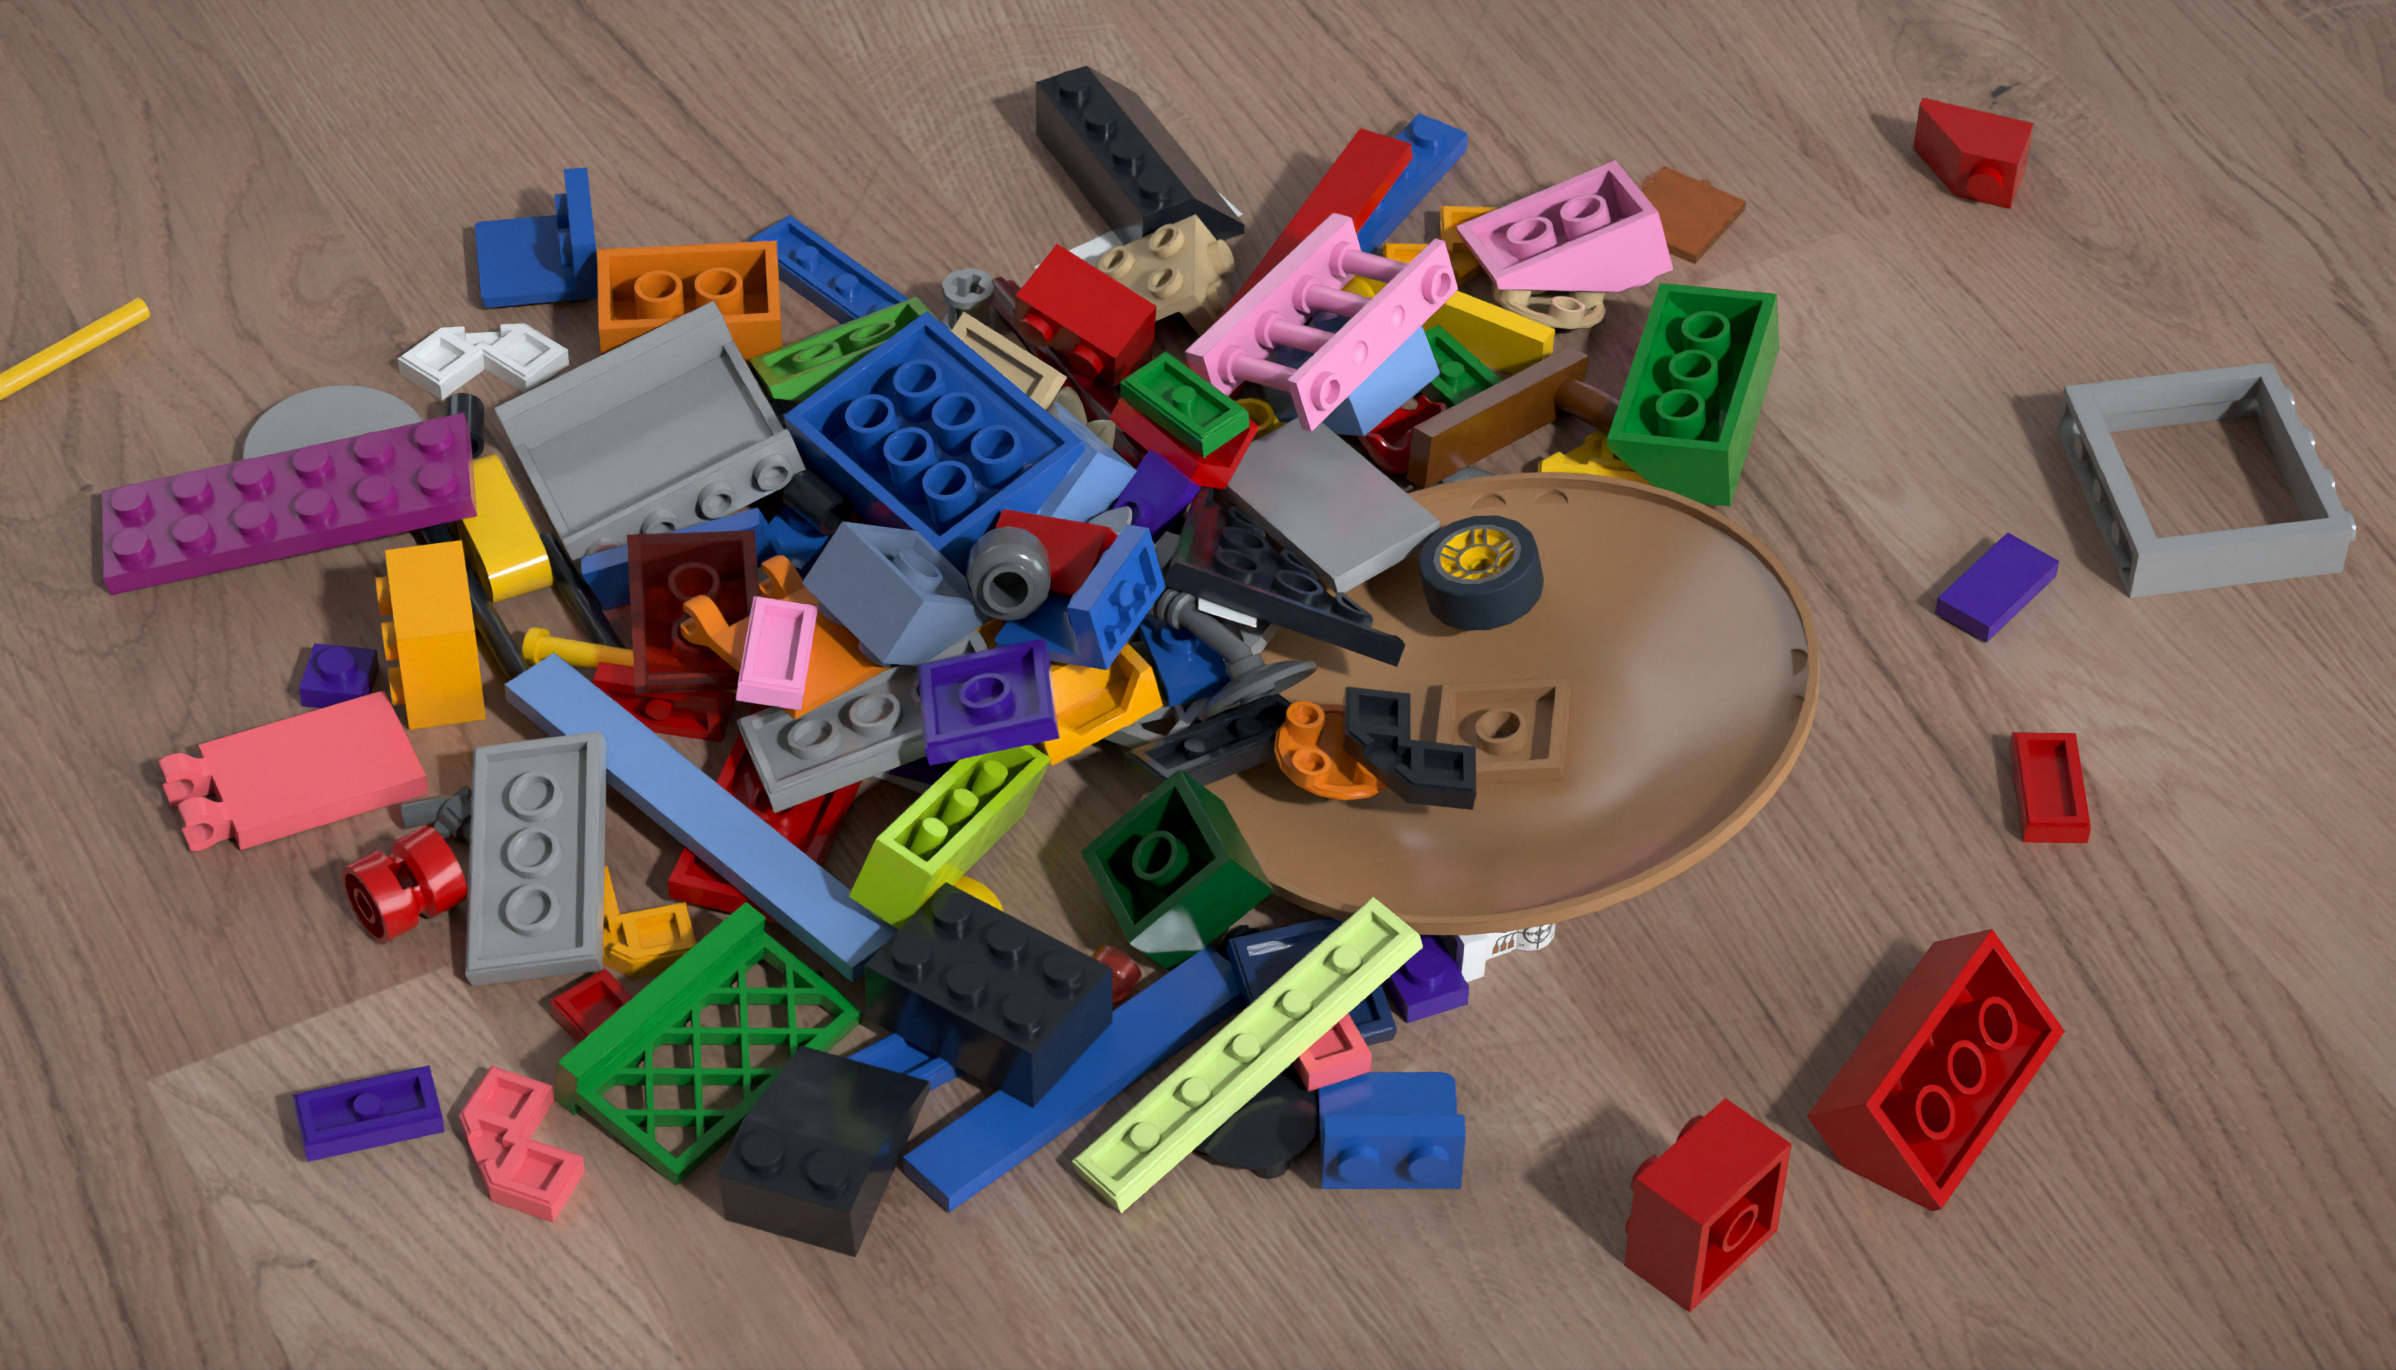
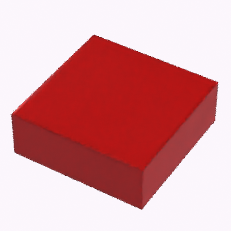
M604 968L549 1000L551 1016L579 1044L633 997Z

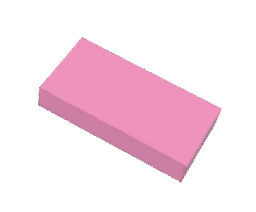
M753 597L738 680L737 701L801 710L818 606Z

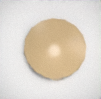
M1494 283L1490 289L1494 299L1506 310L1552 328H1588L1602 322L1606 312L1603 305L1606 292L1510 290L1498 289Z

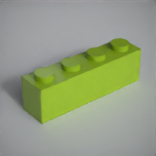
M1026 745L960 759L876 838L848 897L871 911L878 919L889 923L899 930L945 882L954 885L1024 816L1052 758L1032 745Z

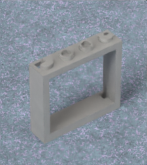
M2272 362L2064 386L2056 431L2129 598L2341 573L2343 571L2349 543L2356 539L2354 517L2350 510H2344L2335 492L2333 474L2328 467H2323L2315 451L2313 433L2308 426H2303L2295 410L2292 390L2289 386L2283 385ZM2255 416L2305 521L2157 538L2110 432Z

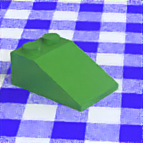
M914 297L749 359L752 371L774 399L804 401L926 311L933 317L935 316L918 297Z

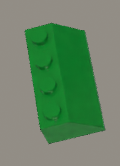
M1659 283L1607 437V448L1654 487L1675 492L1702 504L1731 507L1779 352L1777 294Z

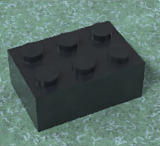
M947 882L864 965L868 1020L1032 1108L1038 1104L1112 1023L1111 967Z

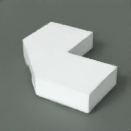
M525 323L501 324V331L480 333H466L465 326L444 327L438 329L398 358L400 375L440 400H443L483 370L488 371L524 394L543 385L569 366L568 349Z

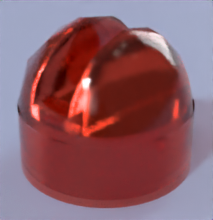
M1099 945L1090 956L1112 968V1003L1120 1002L1127 997L1142 977L1141 970L1135 961L1115 947Z

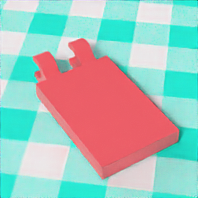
M384 690L199 744L200 759L184 753H174L158 761L166 783L162 784L163 791L170 807H178L185 827L181 828L182 834L190 851L205 850L219 841L235 837L240 850L428 794L426 774ZM215 793L218 802H214L212 800L204 798L203 796Z

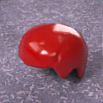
M1421 395L1418 398V406L1415 409L1406 410L1399 407L1365 436H1358L1367 456L1376 467L1391 474H1407L1413 427L1448 408L1444 403L1430 402L1427 397Z

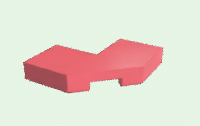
M491 1065L459 1114L461 1131L491 1202L554 1223L585 1172L583 1156L531 1139L554 1102L552 1085Z

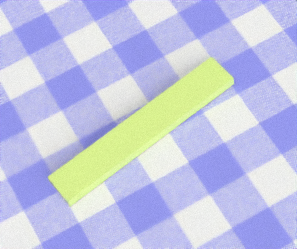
M1372 897L1075 1157L1072 1163L1076 1173L1120 1213L1124 1212L1423 947L1419 933Z

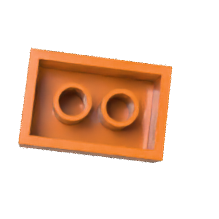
M777 241L597 249L598 321L601 356L712 301L716 303L732 339L753 376L756 375L752 371L749 359L783 347Z

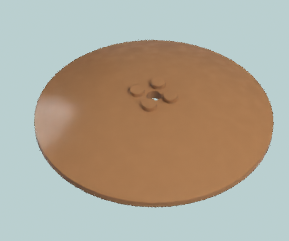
M1564 472L1513 473L1484 476L1425 488L1408 493V495L1439 520L1441 529L1452 522L1472 516L1498 515L1518 521L1532 532L1538 547L1544 584L1541 598L1529 613L1511 624L1491 630L1465 631L1445 625L1431 614L1427 604L1418 567L1420 550L1344 593L1372 615L1374 620L1371 628L1391 635H1397L1403 640L1405 648L1397 667L1285 627H1281L1260 655L1265 664L1290 660L1315 662L1317 670L1312 675L1279 693L1291 703L1310 701L1317 705H1343L1346 687L1410 693L1411 740L1476 747V798L1473 810L1407 803L1390 788L1363 799L1343 801L1320 797L1297 786L1280 769L1276 758L1204 786L1225 803L1274 889L1272 893L1306 910L1345 922L1374 897L1420 935H1476L1510 932L1562 922L1597 912L1631 899L1678 876L1715 852L1742 830L1770 801L1797 761L1807 741L1816 714L1820 688V662L1818 642L1811 613L1798 585L1787 569L1758 538L1732 519L1712 508L1669 490L1631 480ZM1318 578L1317 582L1335 598L1336 593ZM1220 616L1216 618L1218 622L1229 620ZM1498 731H1516L1511 736L1505 738H1493Z

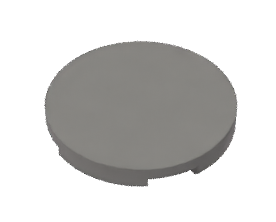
M353 385L315 388L293 395L265 412L253 425L246 438L243 458L246 460L369 432L422 422V419L403 400L381 390Z

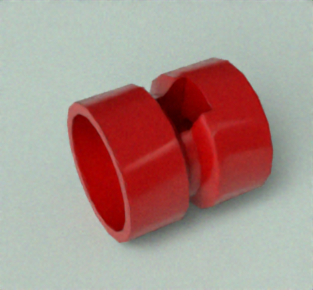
M427 825L394 841L390 845L389 856L380 851H375L345 867L341 874L345 894L357 919L366 932L376 942L383 945L419 925V914L432 919L467 899L468 890L465 877L455 855L443 837L434 828Z

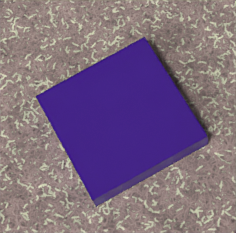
M1045 638L917 665L924 748L930 766L1059 739L1050 655Z

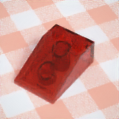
M755 530L627 535L628 597L635 694L737 690L740 673L708 646L697 645L687 641L681 635L680 625L691 618L688 613L684 612L683 604L699 595H705L715 603L728 626L750 616L753 597H760Z

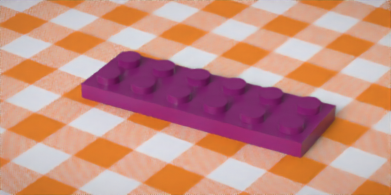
M459 413L429 419L409 425L103 490V579L110 595L477 516L471 434L465 414Z

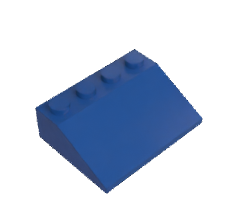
M927 311L784 415L787 429L792 436L805 469L815 472L851 500L853 511L868 525L918 531L965 577L970 550L981 536L996 528L1002 510L1008 509L1036 514L1085 451L1082 440Z

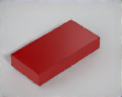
M2012 732L2009 750L2023 842L2088 843L2091 825L2076 733Z

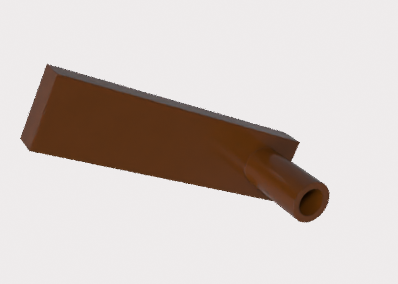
M1569 346L1414 426L1406 479L1423 489L1428 488L1566 414H1570L1608 435L1620 400L1585 381L1589 356Z

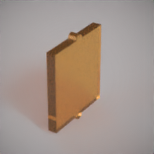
M1663 166L1641 191L1659 212L1669 253L1696 264L1744 212L1746 201L1710 186L1711 183L1708 180L1698 181Z

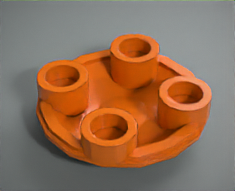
M1297 701L1291 704L1287 709L1284 723L1276 732L1274 754L1280 769L1297 786L1320 797L1343 801L1369 798L1389 788L1342 749L1343 705H1317L1310 701Z

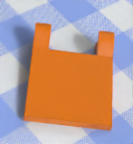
M777 555L761 563L762 572L769 576V578L758 584V592L761 597L818 606L820 601L802 584V578L794 565L786 557ZM699 595L685 602L683 610L691 618L680 625L681 635L690 643L708 646L740 673L750 616L728 626L719 609L709 597ZM818 609L801 710L780 708L796 720L890 669L891 666L884 667L868 659L858 648L860 640L847 627L832 622Z

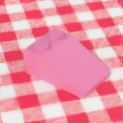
M1616 160L1456 226L1458 236L1498 289L1621 292L1630 287L1643 286L1651 282L1654 277L1673 270L1659 212Z

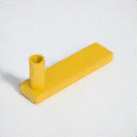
M1355 275L1340 290L1373 298L1388 283ZM1456 291L1422 324L1424 331L1440 325L1484 365L1511 376L1553 355L1554 328L1460 291Z

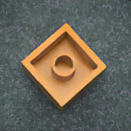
M462 540L385 550L388 576L377 577L375 580L380 616L393 614L394 621L381 623L386 661L399 660L400 666L388 667L392 705H406L409 730L486 720Z

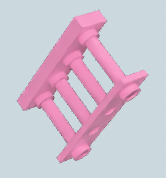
M1332 213L1185 351L1190 369L1227 396L1245 380L1291 393L1301 428L1312 432L1458 290L1445 241L1434 239L1408 264L1361 252L1352 218ZM1355 275L1388 283L1373 298L1340 290ZM1318 310L1351 318L1336 334L1304 325ZM1280 345L1314 353L1299 369L1266 361L1275 352L1274 348Z

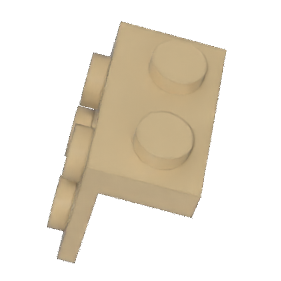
M1196 214L1174 224L1164 225L1155 232L1124 246H1116L1110 249L1097 260L1095 268L1156 305L1155 321L1179 311L1200 337L1211 328L1233 298L1231 294V277L1235 271L1233 254L1223 240L1217 241Z

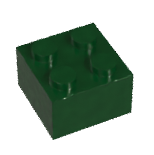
M1181 769L1176 771L1080 852L1128 942L1168 971H1172L1207 947L1274 891L1223 800Z

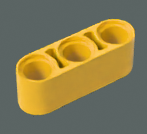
M496 454L474 459L473 470L477 516L452 521L449 524L457 540H462L463 552L492 604L552 587L553 576L545 547L500 459Z

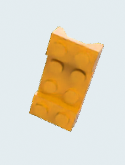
M992 618L974 630H979L988 650L997 648L995 637L1007 621ZM1128 643L1124 645L1107 670L1050 661L1059 739L1031 745L1052 758L1050 765L1053 766L1068 757L1077 755L1088 746L1123 727L1134 724L1140 718L1159 709L1163 704L1152 667Z

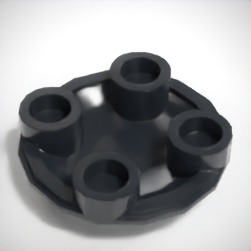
M1285 1068L1193 1151L1197 1154L1208 1155L1224 1165L1251 1170L1253 1174L1260 1178L1272 1179L1284 1175L1289 1168L1290 1161L1299 1157L1316 1139L1320 1125L1318 1097L1313 1090L1307 1091L1299 1075Z

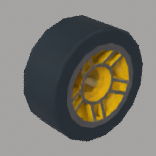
M1498 515L1472 516L1450 523L1434 533L1423 546L1418 563L1425 598L1431 614L1445 625L1461 630H1491L1511 624L1529 613L1541 598L1544 577L1538 547L1532 532L1518 521Z

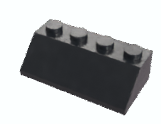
M1087 65L1036 82L1037 137L1123 245L1147 236L1164 225L1174 224L1195 214L1217 241H1224L1244 234L1245 225L1136 92Z

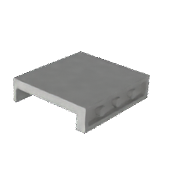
M714 301L494 408L585 585H587V582L583 578L581 571L582 557L725 517L787 486L797 473L806 470L788 429L784 430L734 343L725 320Z

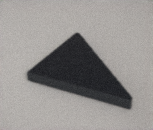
M1200 486L1201 489L1191 502L1164 582L1166 586L1386 664L1398 666L1405 648V643H1403L1402 639L1397 635H1391L1371 628L1374 620L1371 614L1343 592L1336 593L1335 598L1331 596L1317 582L1319 574H1317L1318 572L1290 549L1282 550L1280 555L1264 539L1265 529L1236 506L1230 507L1227 512L1212 500L1213 488Z

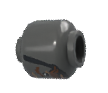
M1011 526L992 529L981 536L970 550L967 562L966 582L970 598L980 611L993 619L1013 621L1024 619L1036 612L1048 597L1051 584V565L1048 551L1039 538L1025 529Z

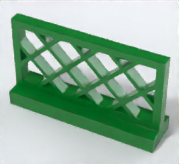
M747 902L557 1062L554 1099L573 1115L581 1109L585 1110L675 1186L738 1132L745 1116L797 1052V1045H805V1047L828 1052L862 1022L863 1010L764 932L766 918ZM763 958L784 975L785 988L746 987V972ZM737 981V987H730ZM709 1004L738 1005L739 1028L700 1027L699 1013ZM747 1005H786L787 1028H748ZM795 1005H822L837 1018L826 1028H796ZM690 1021L691 1027H683ZM661 1045H691L692 1068H653L652 1053ZM701 1045H740L741 1068H701ZM749 1045H788V1061L780 1068H750ZM644 1061V1068H636ZM615 1085H644L645 1109H616L602 1096ZM653 1085H693L694 1109H654ZM702 1085L741 1086L742 1102L734 1109H703ZM751 1086H759L751 1093ZM639 1127H646V1133ZM655 1127H695V1143L676 1158L655 1141ZM704 1127H712L704 1134Z

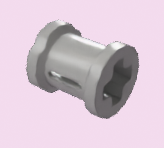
M974 268L955 270L945 276L942 282V293L948 304V313L943 319V323L949 327V330L953 329L962 313L965 312L995 331V318L989 312V303L995 296V286L992 283V277L986 272Z

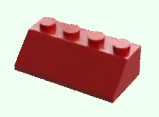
M1993 929L1933 942L1807 1117L1845 1169L1930 1211L1942 1210L2065 1031Z

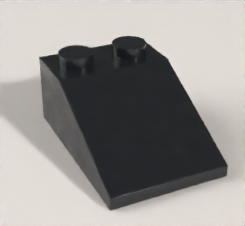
M801 1046L743 1119L717 1175L725 1220L856 1257L930 1091V1081Z

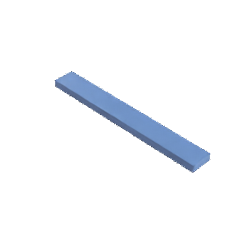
M551 654L504 685L506 701L551 737L601 731L607 742L606 782L852 983L865 975L864 965L898 931V929L878 919L871 911L848 897L851 890L557 654Z

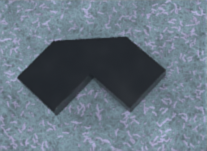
M1356 687L1345 688L1342 714V749L1407 803L1473 810L1476 798V747L1411 740L1410 693Z

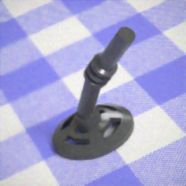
M1169 586L1165 587L1148 611L1150 616L1178 630L1188 629L1230 665L1225 669L1230 682L1206 703L1197 716L1199 723L1274 694H1279L1306 679L1317 670L1314 661L1290 660L1265 664L1260 653L1253 655L1248 645L1210 614L1198 610L1196 596Z

